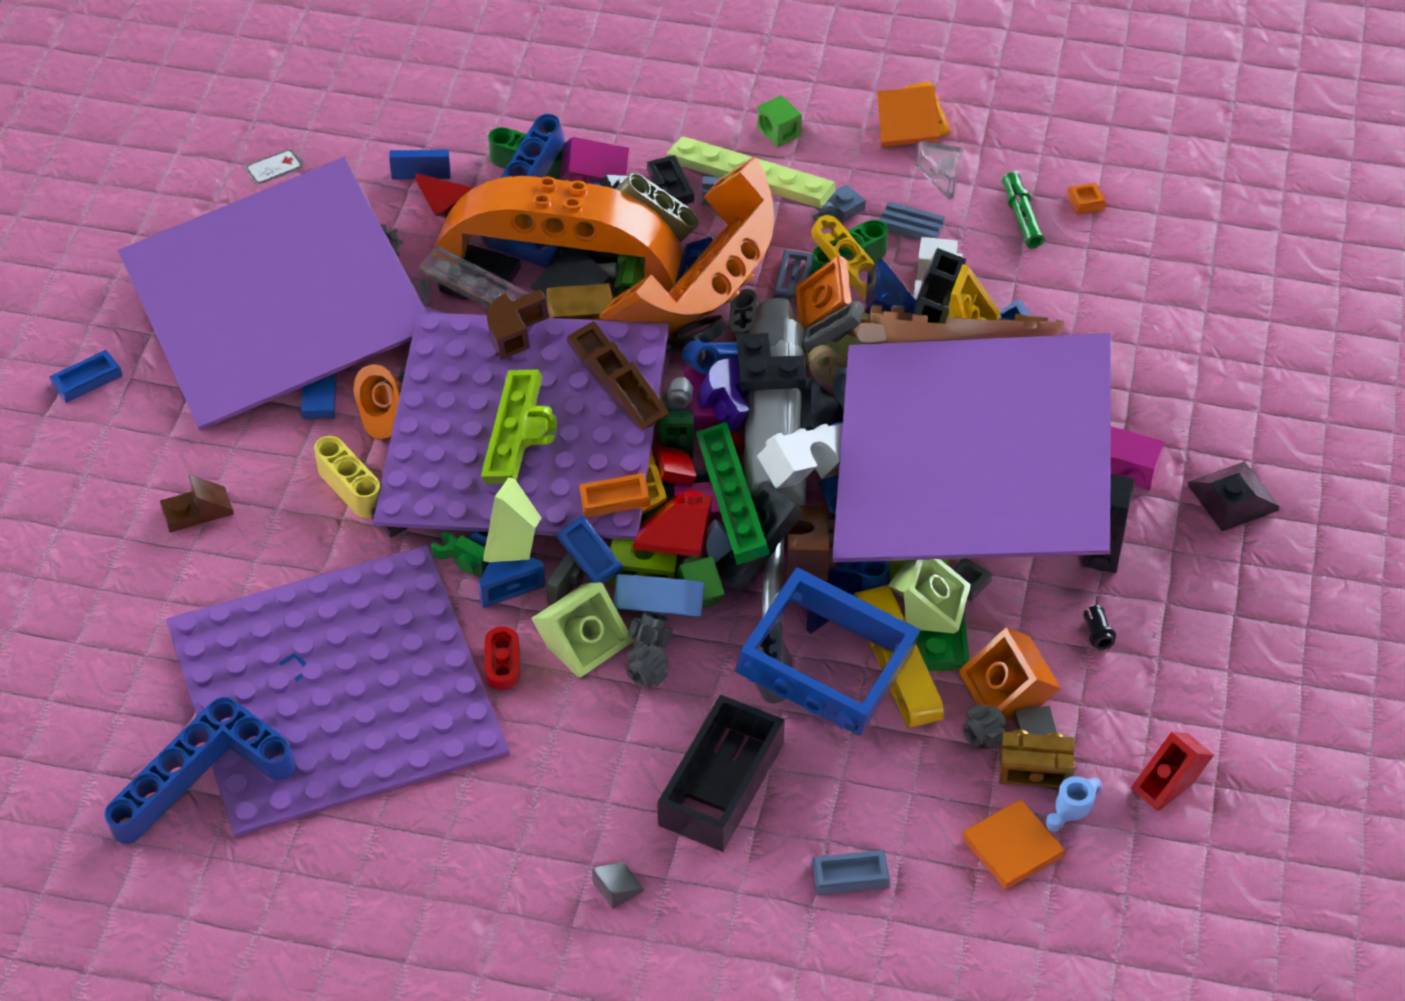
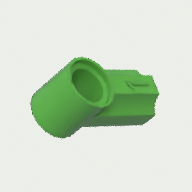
M618 254V272L614 285V295L619 296L644 279L645 257Z

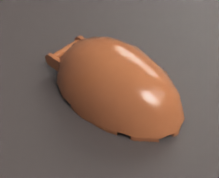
M871 306L870 319L861 318L860 324L849 330L847 334L851 337H857L861 342L871 344L1059 336L1064 327V320L1056 319V322H1048V317L1015 314V320L947 317L944 324L927 322L928 316L912 314V321H909L911 313H904V306H892L891 312H882V306Z

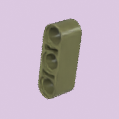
M638 173L630 174L616 188V190L639 199L656 211L671 227L680 243L699 225L696 214L689 207Z

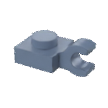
M846 184L838 188L821 209L815 207L820 212L814 215L813 219L817 221L823 215H830L833 217L837 216L840 220L844 221L865 210L866 200Z

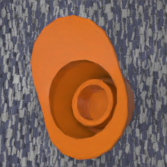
M376 364L365 366L358 372L354 380L353 392L366 432L373 438L383 440L390 438L392 435L402 383L385 367Z

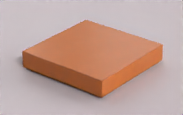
M935 85L877 91L882 147L940 141Z
M840 255L795 287L798 319L805 330L852 303L847 259Z
M1022 799L964 830L962 834V839L1005 890L1063 858L1065 849Z

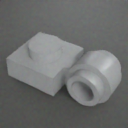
M676 377L668 384L667 392L659 399L666 409H683L692 401L693 386L687 378ZM660 421L655 423L654 431L659 434Z

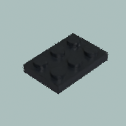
M764 481L751 498L770 555L737 565L733 550H731L715 563L718 574L740 592L754 579L758 570L768 557L775 552L779 543L789 530L796 525L804 512Z

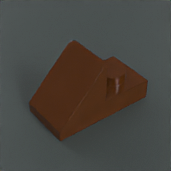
M193 475L188 476L191 492L160 500L169 532L234 514L224 486Z

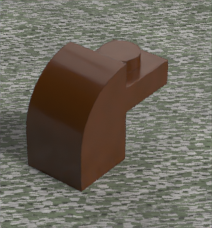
M541 289L525 294L513 301L510 300L507 293H504L490 305L487 312V323L493 347L501 360L529 349L530 343L527 327L549 319L546 297Z

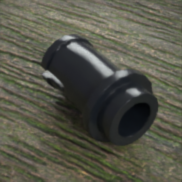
M1100 605L1090 606L1089 610L1092 617L1088 610H1085L1083 613L1090 631V644L1098 650L1109 649L1115 643L1116 632L1109 626L1105 609Z

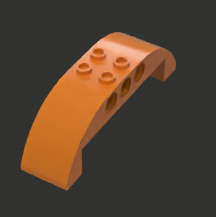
M755 156L719 179L705 194L704 198L727 225L674 287L667 293L651 274L614 298L599 315L602 320L669 323L668 335L678 332L702 316L712 314L720 305L730 303L740 294L739 286L742 287L754 277L755 274L752 271L765 255L774 227V207L771 190L765 172Z
M531 176L503 177L488 181L462 196L448 213L432 252V260L462 264L472 235L645 257L644 279L652 274L666 291H670L676 284L683 259L682 247L671 227L656 211L639 199L610 187L587 184L583 181L572 182L556 180L552 177L541 178Z

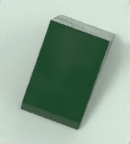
M667 409L669 416L660 420L661 445L685 450L693 459L694 409Z

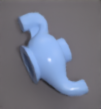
M1073 776L1061 783L1055 802L1057 813H1051L1047 816L1046 826L1049 832H1058L1067 821L1081 820L1092 811L1095 803V794H1099L1102 791V783L1098 778L1087 780L1083 777Z

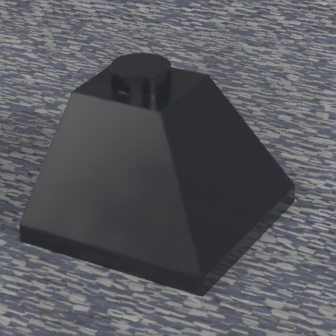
M1245 461L1191 480L1188 483V487L1221 531L1279 511L1280 506Z

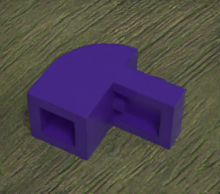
M737 357L719 360L713 364L697 392V400L701 410L712 407L720 422H727L729 431L738 430L749 412V408L743 400L748 390L740 389Z

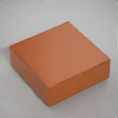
M1096 182L1068 187L1067 196L1077 215L1105 210L1106 200Z

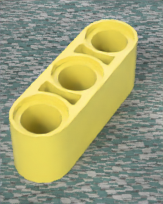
M325 436L320 438L314 445L319 475L356 515L365 519L372 518L371 511L377 506L380 482L338 437Z

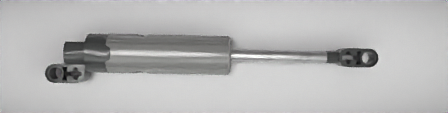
M740 290V294L730 302L729 325L735 339L736 334L768 333L771 357L803 355L807 379V351L802 346L806 330L798 322L789 300L772 298L760 303L754 290ZM802 388L748 390L746 405L749 408V412L745 417L744 477L750 495L752 497L764 481L794 504L805 505L806 478L798 485L776 489L757 457L766 447V441L772 436L783 433L784 436L789 435L802 428ZM784 538L777 546L775 552L763 564L762 618L783 588ZM782 613L758 651L792 667L791 655L782 639ZM755 683L766 702L779 703L786 699Z

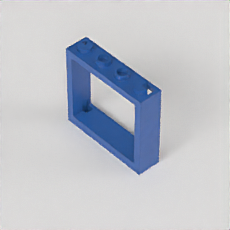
M796 568L740 650L735 672L748 678V681L755 682L773 691L779 697L786 698L806 708L810 713L819 715L837 724L840 728L861 736L912 654L920 629ZM790 601L893 652L892 657L863 703L758 651Z

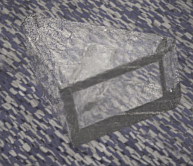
M921 141L917 143L916 166L948 200L954 198L962 169L964 148Z

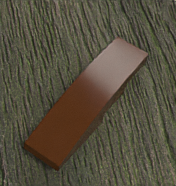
M595 320L567 336L568 344L584 366L622 412L641 431L669 416V411L634 362L629 363L614 341L609 342Z

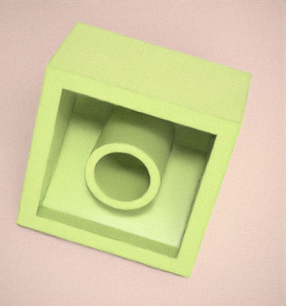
M602 582L582 584L531 618L547 648L577 677L584 676L634 642L632 637L628 635L629 631Z

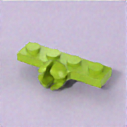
M539 369L508 370L481 474L485 484H504L508 477L517 481L525 449L530 445H549L555 440V435H545L557 432L556 416L552 413V408L549 406H536L543 378Z

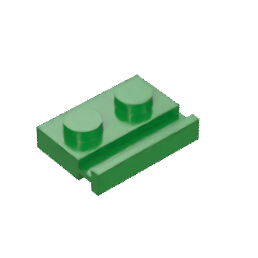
M964 612L959 631L956 633L920 630L916 645L928 671H953L954 668H962L970 660Z

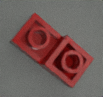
M653 444L652 454L660 472L661 481L692 487L696 479V473L689 453L682 449Z

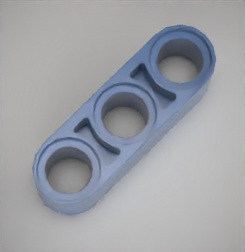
M616 574L613 604L619 610L701 617L705 582Z

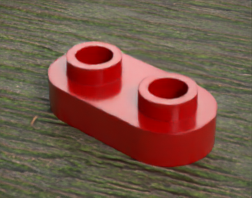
M505 626L495 627L486 634L484 640L485 678L492 688L506 690L514 687L520 679L519 636L512 628Z

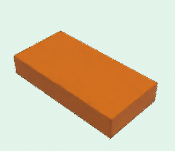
M645 473L578 485L585 518L651 506Z

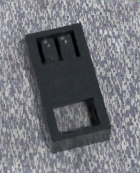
M720 694L657 802L658 826L724 852L784 744L785 719ZM727 728L732 729L728 732L717 753H714ZM744 735L749 736L737 760L734 761L733 758L744 741ZM686 797L721 810L724 814L720 820H717L682 804Z

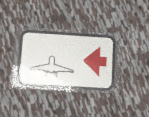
M290 147L246 164L242 168L256 186L306 165L294 148Z

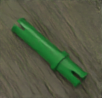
M1008 172L1002 177V183L1008 195V206L1014 210L1027 247L1037 248L1044 243L1045 238L1041 233L1031 207L1030 193L1024 189L1018 172Z

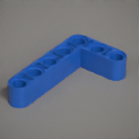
M549 113L543 114L534 121L500 178L514 176L542 178L546 176L565 143L564 133L557 116ZM481 236L482 241L487 246L541 267H549L558 257V254H560L558 246Z
M220 697L213 700L107 805L104 817L112 835L121 843H132L138 840L229 748L273 780L288 778L296 767L289 742L235 700L229 697ZM231 717V718H230L229 720H227V721L220 722V721H222L224 718ZM257 736L253 740L246 741L249 737ZM206 742L204 745L196 747L199 743ZM283 755L277 760H271L275 756ZM181 767L175 772H170L174 768ZM156 792L153 796L145 798L149 793ZM130 818L127 822L119 824L121 820Z

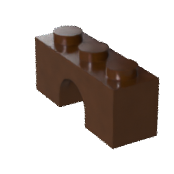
M797 505L804 512L796 525L786 534L787 580L795 569L799 568L823 581H828L829 568H835V562L832 559L834 518H828L827 506Z

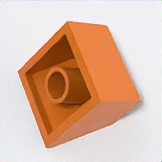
M1007 627L958 670L976 704H980L982 707L988 705L989 708L992 706L996 707L1003 714L1005 720L1014 718L1015 709L1042 706L1061 689L1031 637Z

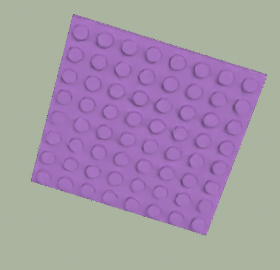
M345 157L118 250L199 431L412 341L417 312L427 313Z
M417 312L374 515V526L488 532L494 498L503 484H485L481 474L508 370L539 369L543 378L536 406L551 407L552 413L556 416L557 432L545 434L555 435V440L549 445H530L525 449L517 478V483L541 516V520L535 528V535L556 536L557 532L584 515L579 484L645 473L647 482L655 424L641 431L603 390L567 342L568 335L594 320L549 318L527 327L530 348L501 360L491 341L487 315ZM595 320L609 342L614 341L628 362H634L659 397L669 323ZM643 508L586 519L601 538L635 540L640 530Z
M1111 333L849 345L833 562L1110 554Z
M428 545L166 618L196 717L213 700L220 697H229L285 737L289 742L296 762L292 775L283 780L269 778L230 748L212 765L234 838L510 755V750ZM295 653L307 664L303 667L295 658L282 666L279 662ZM302 673L303 678L296 681L294 678ZM231 717L224 718V719H223L222 721H220V722L227 721V720H229ZM257 736L249 737L246 741L253 740ZM283 755L275 756L271 760H277Z

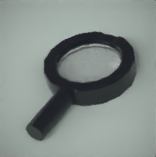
M721 315L705 317L671 334L667 339L665 353L670 351L682 352L686 344L691 341L697 340L704 343L713 341L726 332L727 326Z

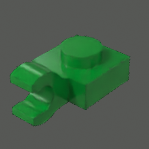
M443 531L441 534L442 542L446 545L439 546L434 542L431 544L434 557L438 559L455 558L456 565L463 572L472 573L479 578L482 577L489 562L483 561L485 547L462 535L457 539L452 533Z

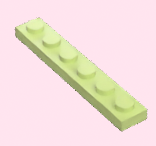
M684 136L667 152V157L676 156L680 166L715 177H724L752 158L751 156ZM758 159L765 172L771 194L821 209L836 191L835 181Z

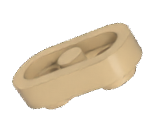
M820 345L813 348L806 359L807 366L813 376L833 387L837 371L841 367H847L848 362L846 355L828 345Z

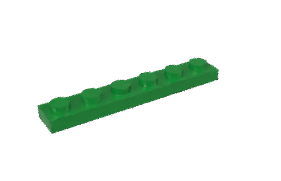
M727 422L696 431L737 565L770 555Z

